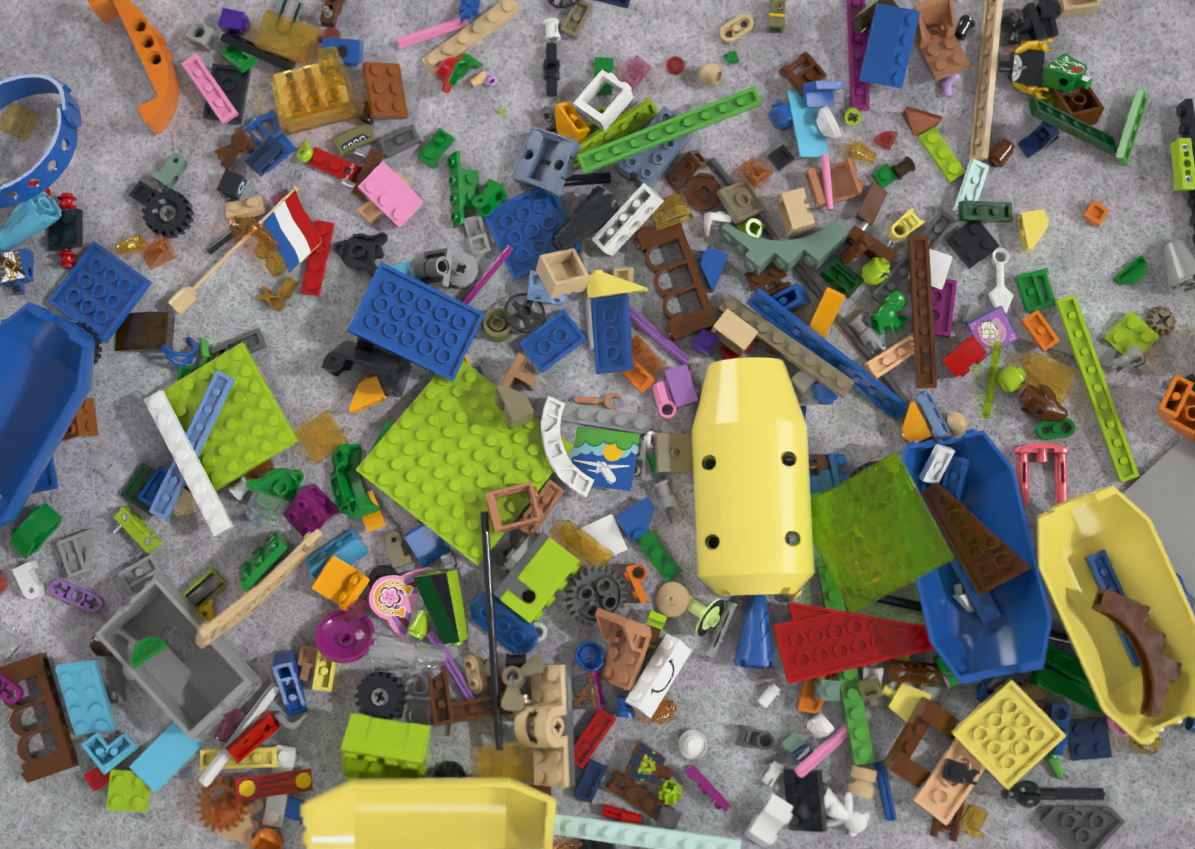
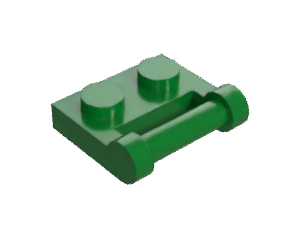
M1048 268L1015 277L1025 313L1056 306L1055 301L1058 299H1055L1050 284ZM1037 277H1040L1047 297V301L1045 302L1042 296V292Z

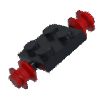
M61 193L60 196H57V199L61 200V204H58L62 210L61 217L49 227L48 251H61L57 253V256L61 257V261H58L57 264L61 265L63 269H72L76 264L73 258L77 257V254L72 252L71 249L83 247V210L78 209L73 204L77 197L73 196L72 193Z

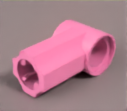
M667 381L651 385L660 417L664 420L673 419L676 414V406ZM665 406H669L673 412L670 415H665L662 409Z

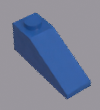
M294 650L275 654L272 664L288 716L308 712L302 680H299L301 674L300 667L297 665L298 661Z

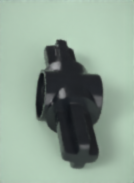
M1039 0V3L1036 5L1039 20L1045 24L1047 37L1054 38L1059 35L1056 19L1060 14L1059 3L1054 0Z
M553 42L546 44V59L543 60V79L546 81V95L548 97L557 96V81L560 80V60L557 59V44ZM553 67L556 71L548 72L547 69Z

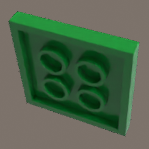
M280 530L269 534L265 540L267 542L262 547L258 546L253 551V557L249 561L245 560L239 566V587L245 592L288 548L285 535Z

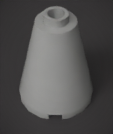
M1178 239L1168 241L1163 249L1169 293L1177 294L1176 290L1184 289V293L1194 290V256L1183 241H1178Z

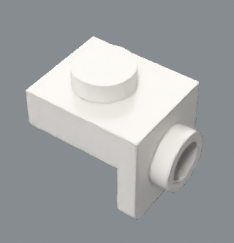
M882 662L862 666L861 680L878 678L882 688Z

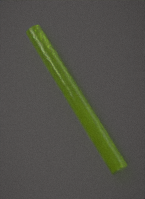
M994 342L982 418L990 419L1002 346L1001 342Z

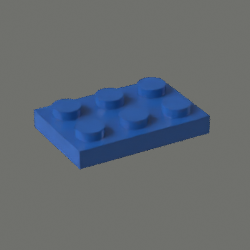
M563 309L519 342V345L540 373L543 374L584 343L587 338Z

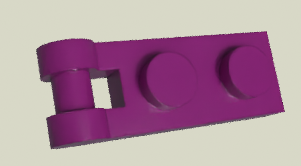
M688 765L686 767L687 776L690 779L697 780L699 783L697 787L704 795L708 793L713 798L711 803L718 810L722 808L726 812L731 806L696 766Z

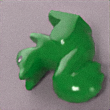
M894 291L888 294L885 304L881 305L876 313L870 316L871 325L875 331H878L879 335L883 334V328L889 331L890 334L893 333V330L899 332L906 322L909 321V318L905 317V315L897 316L896 314L905 305V298L901 292Z

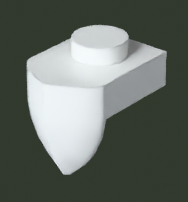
M723 211L705 213L703 224L706 236L709 237L711 225L723 226L725 223L730 224L731 216Z

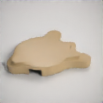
M228 799L217 807L210 808L206 813V817L220 837L236 840L245 849H251L253 847V833L260 826V822L255 820L253 816L264 808L265 803L262 799L252 802Z

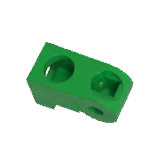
M491 179L484 183L486 188L481 194L472 200L477 215L481 217L491 214L508 197L503 185Z

